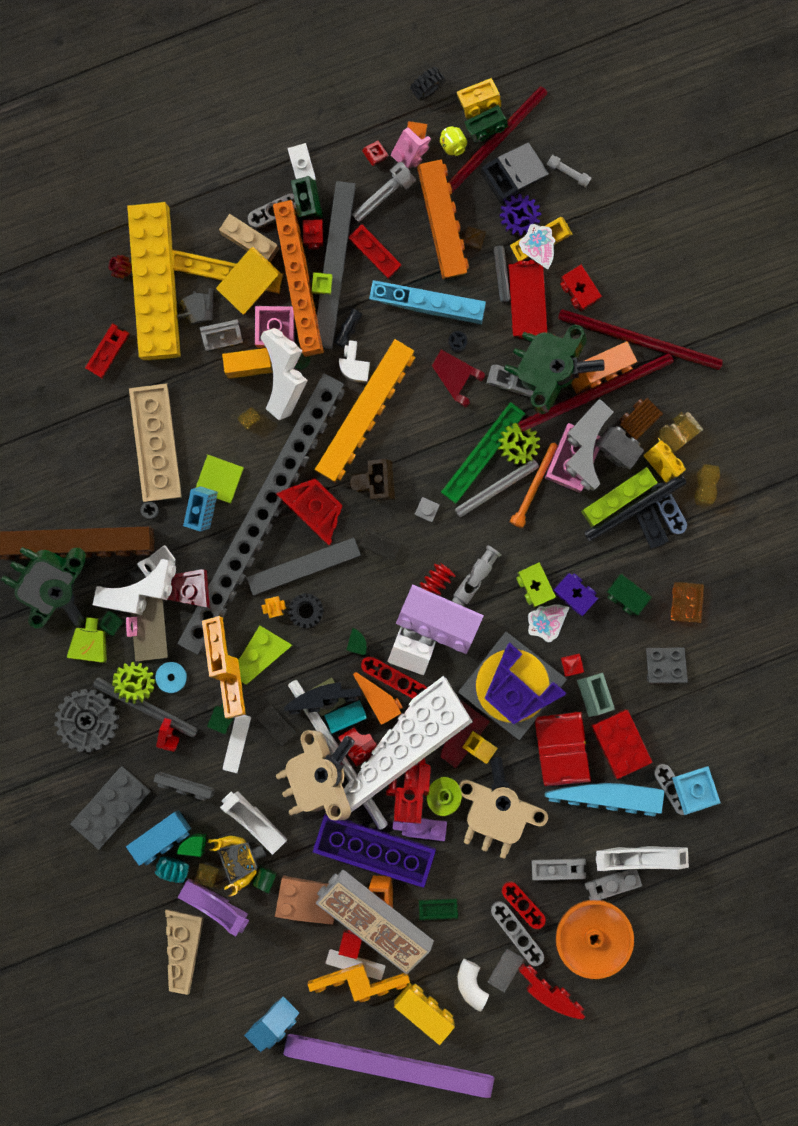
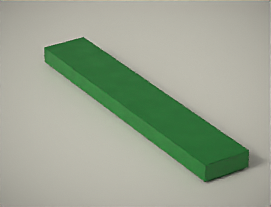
M510 402L441 493L456 504L497 452L498 447L502 445V443L498 442V439L503 438L500 433H507L506 427L510 426L512 428V424H518L526 413Z

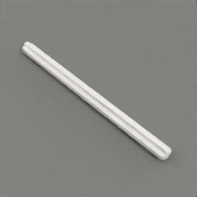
M297 680L289 683L288 686L295 697L305 693ZM303 709L316 731L323 733L330 753L333 754L338 748V744L318 712L308 713V709ZM345 757L342 761L345 764L343 767L344 775L350 781L357 774ZM370 798L363 803L380 830L385 828L388 823L373 799Z

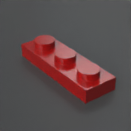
M360 225L348 237L387 279L402 266L363 225Z

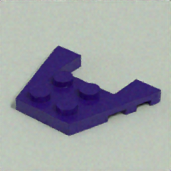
M509 642L484 699L512 724H515L561 698L566 692L554 682L540 696L530 689L509 670L522 655Z

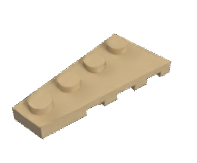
M167 909L165 914L167 917L166 935H168L169 991L188 995L190 994L204 917Z

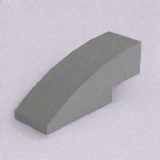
M491 365L486 384L528 397L532 396L534 391L525 388L518 376L504 370L503 366Z

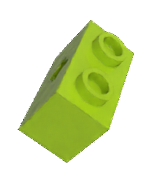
M540 562L518 572L519 577H516L519 586L525 588L527 594L524 596L529 605L532 604L533 607H536L556 597ZM533 580L535 583L540 584L537 587L538 591L530 588Z

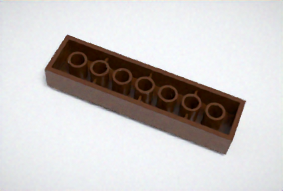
M146 526L1 531L0 559L10 561L16 560V557H19V559L31 560L20 553L21 547L35 553L40 550H48L62 558H65L72 548L84 550L86 558H92V554H97L100 557H111V553H116L120 557L130 556V553H135L138 556H149L150 552H155L154 529Z

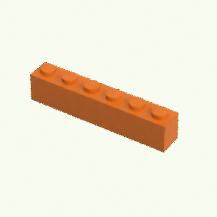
M442 159L419 164L417 169L442 279L464 275L467 273V269H469L467 258L463 256L465 246L463 239H460L458 234L460 232V224L458 220H455L454 216L456 206L454 201L451 202L450 198L452 188L446 180V175H448L446 164L442 163Z

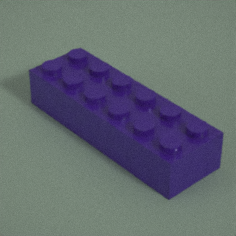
M326 813L324 814L313 849V853L423 888L436 851L433 847L352 821L331 820Z

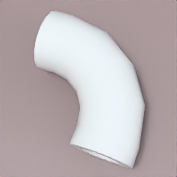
M463 959L457 976L459 991L469 1005L481 1012L489 994L481 990L477 984V975L480 967L467 959Z

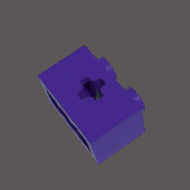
M568 573L553 589V592L576 613L583 616L598 599L595 597L597 593L589 586L585 588L581 584V578L575 573L573 575ZM573 589L580 590V598L578 596L575 598L572 596L574 594L572 591Z

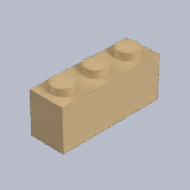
M231 214L228 215L219 229L222 236L244 250L248 251L251 247H254L270 263L279 250L276 243Z

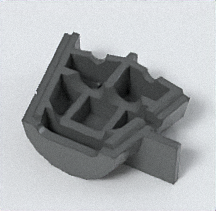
M209 288V294L193 291L194 294L180 301V305L185 313L177 315L179 319L187 317L190 325L213 320L214 289Z

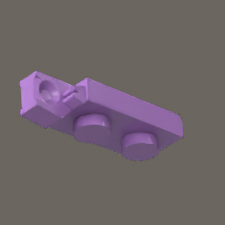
M421 818V824L393 821L392 828L394 830H401L402 835L406 837L445 841L447 821Z

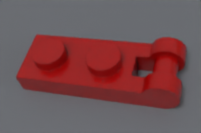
M113 323L85 368L103 379L130 333L118 329V326ZM114 335L119 337L117 342L111 339Z

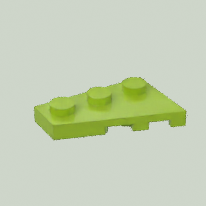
M259 626L238 660L241 682L247 685L293 645L264 627Z

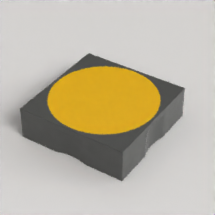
M504 632L478 668L474 670L459 689L458 693L520 740L545 707L512 724L484 699L507 644L510 642L522 653L521 657L509 670L538 696L552 682L561 688L567 679L508 632Z

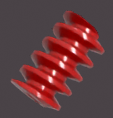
M440 563L441 566L434 564L436 571H429L431 577H424L427 583H419L422 589L440 596L439 588L446 589L444 582L451 583L449 576L456 577L442 563Z

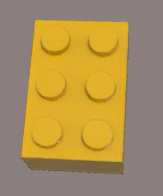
M408 983L407 987L394 1000V1007L439 1045L455 1028L453 1015L447 1009L441 1010L438 1006L439 1003L431 996L427 998L423 994V989L417 984L412 985Z

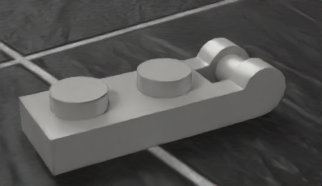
M586 859L532 860V880L586 879V872H584ZM576 865V872L571 873V866Z
M627 869L585 883V887L590 893V900H601L642 886L637 869ZM601 885L603 892L597 893L596 887Z

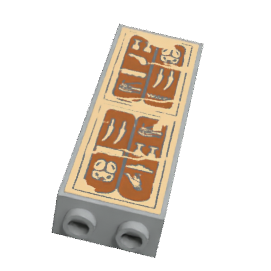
M342 870L338 875L335 873L330 878L328 886L323 885L318 891L317 895L319 897L316 904L405 974H408L430 952L434 942L433 939L346 871Z

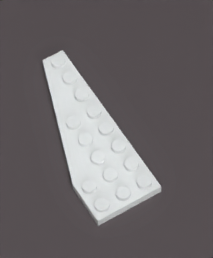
M444 676L412 699L407 711L398 717L399 721L385 734L372 751L373 755L367 763L364 762L362 764L361 771L346 785L344 792L351 812L473 722Z

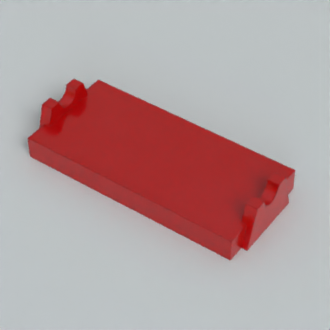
M534 260L518 261L514 264H509L513 337L524 339L522 337L524 332L533 335L543 332L547 333L543 266Z

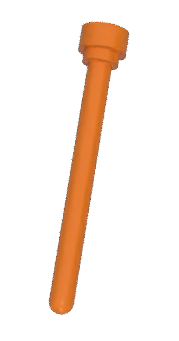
M556 443L550 444L518 513L516 512L515 515H512L509 521L519 528H523L526 523L525 514L557 449Z

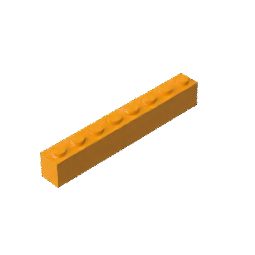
M394 339L315 468L316 472L336 483L337 479L341 481L346 473L344 470L347 463L351 464L356 456L354 454L356 448L362 447L366 440L364 435L367 431L371 432L376 424L373 420L377 414L380 416L386 407L383 405L387 398L391 399L395 393V384L397 382L401 383L406 374L403 371L406 366L410 367L416 358L413 356L414 350Z

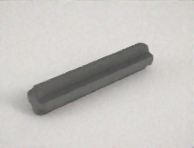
M504 246L494 247L500 302L510 301L505 250Z

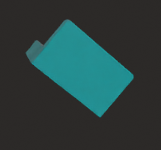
M360 700L324 715L331 733L367 718Z

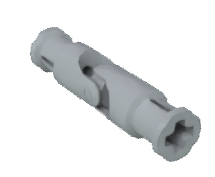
M487 545L486 552L481 559L478 558L471 574L466 576L454 593L452 602L463 607L465 604H468L480 587L481 580L489 574L493 563L502 554ZM466 582L468 585L475 587L473 591L466 593L464 589Z

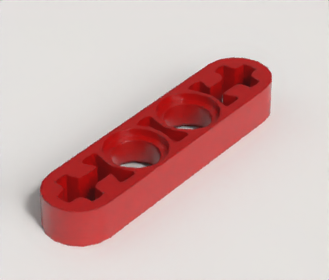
M370 656L362 660L361 668L365 673L412 699L417 696V693L414 691L411 694L407 693L412 686V682L416 683L414 688L418 690L421 687L424 690L427 689L425 685ZM373 660V665L376 667L379 664L383 665L378 672V676L374 675L376 670L372 668L366 670L365 661ZM390 669L392 677L389 680H384L381 677L382 670ZM406 678L409 681V686L406 689H400L398 686L399 679Z

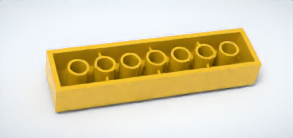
M166 202L129 205L127 207L139 358L144 361L181 357L169 206Z

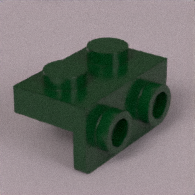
M499 105L464 122L474 144L485 141L489 136L501 133L505 128L509 127Z

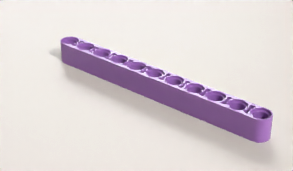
M294 1034L287 1035L283 1053L291 1058L484 1098L491 1097L495 1079L493 1076Z

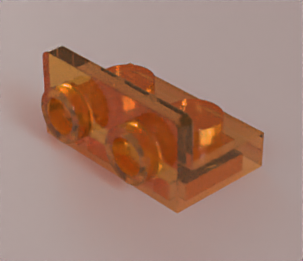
M674 583L671 608L672 621L701 623L703 584Z

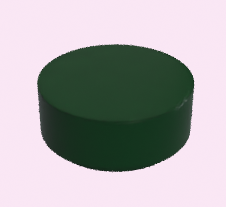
M301 353L294 368L298 370L306 369L310 364V357H305Z

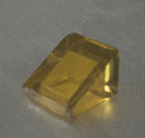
M252 407L238 417V421L245 429H248L260 419L259 414Z

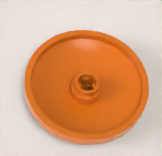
M587 900L574 905L563 915L556 931V946L562 961L572 972L584 978L602 979L614 975L626 965L633 951L634 933L628 918L618 907L602 900ZM596 934L597 939L592 941L590 939L591 935L594 936Z

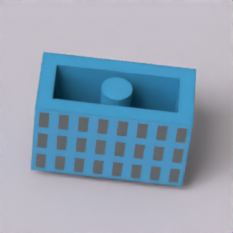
M201 486L191 489L183 526L200 532L209 529L218 492Z

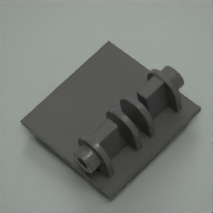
M646 648L647 682L651 684L688 683L685 648Z

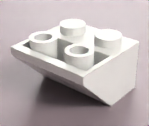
M401 626L388 662L424 675L436 641Z

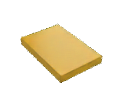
M251 247L216 289L244 315L280 275V272L254 247Z

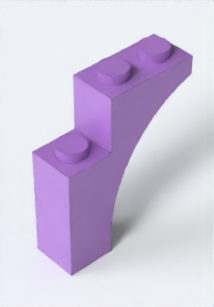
M191 879L186 881L178 896L179 899L213 918L234 936L238 932L243 933L249 922L246 919L248 913L229 904L228 899Z

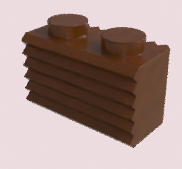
M648 398L644 401L640 399L633 405L635 410L631 414L626 412L619 419L621 424L618 427L622 428L629 438L637 440L663 415Z

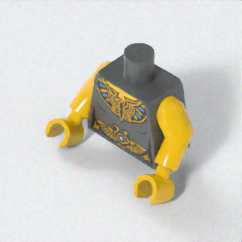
M231 835L219 839H210L208 843L214 842L215 847L209 850H218L230 885L225 886L224 890L231 888L232 894L228 897L234 896L239 890L247 886L257 874L256 869L259 867L257 859L266 856L263 845L252 849L250 841H245L241 837Z

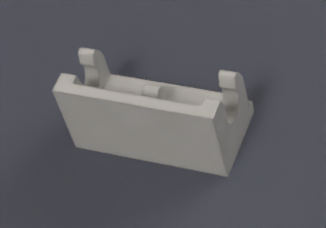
M238 320L200 327L206 351L243 343Z

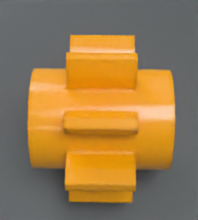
M279 596L265 599L266 604L261 605L263 614L268 613L269 618L283 615L282 610L286 609L284 600L280 601Z

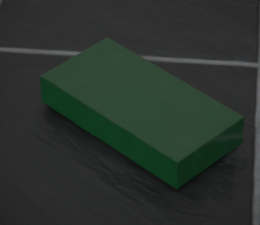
M457 898L419 900V920L458 919Z

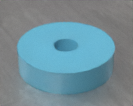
M175 662L161 665L156 672L158 687L168 693L180 691L187 682L186 670ZM169 674H173L175 676V679L173 681H170L168 679Z

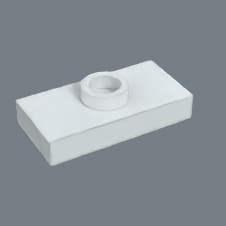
M306 143L288 148L296 179L310 176L316 181Z

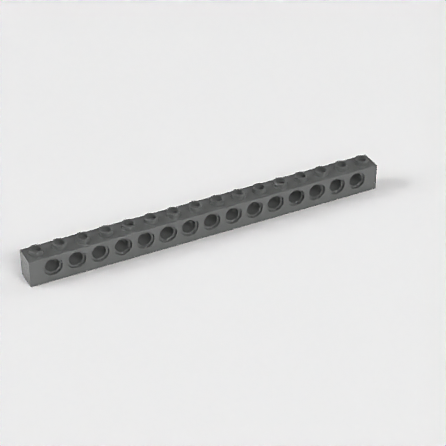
M323 373L208 586L210 608L197 606L177 644L197 655L206 651L204 636L201 639L196 638L194 635L197 628L203 629L202 621L206 611H211L213 618L218 616L224 618L228 610L225 608L228 601L232 602L237 592L234 591L236 586L243 583L246 577L244 575L246 568L250 569L255 560L253 558L255 551H260L264 544L262 538L265 534L268 535L273 527V524H271L273 518H277L282 510V507H280L282 500L278 497L275 503H269L267 501L268 495L271 493L276 494L279 491L290 488L292 483H297L300 477L298 472L301 466L305 467L310 458L307 456L309 451H314L318 444L316 438L319 433L323 434L328 425L325 423L328 416L332 417L337 408L334 406L338 399L341 400L346 390L343 389V383ZM330 393L332 395L331 401H322V395ZM315 410L323 412V416L320 419H315L312 416ZM307 426L314 428V432L310 436H306L303 433L304 428ZM298 443L304 444V451L296 452L294 450L295 445ZM288 460L296 462V466L293 469L285 467ZM285 477L287 479L286 484L278 486L276 484L277 478ZM261 510L268 511V518L260 520L258 513ZM252 527L259 528V534L256 537L249 535V530ZM249 544L250 551L247 554H242L240 552L241 545ZM235 560L241 563V568L237 571L231 569V563ZM225 577H230L232 580V584L228 588L222 586V580ZM216 594H220L223 598L222 603L219 605L213 603V597Z

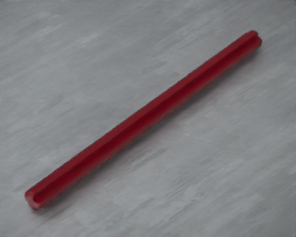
M540 86L507 120L509 127L505 128L501 133H495L447 182L451 185L452 193L547 95V90L544 87Z
M564 309L560 310L558 316L559 320L720 370L723 364L722 359Z
M671 354L657 358L551 407L545 414L537 413L518 423V427L521 432H524L674 362Z

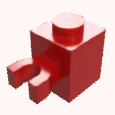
M303 220L304 247L314 250L319 249V246H323L322 220Z

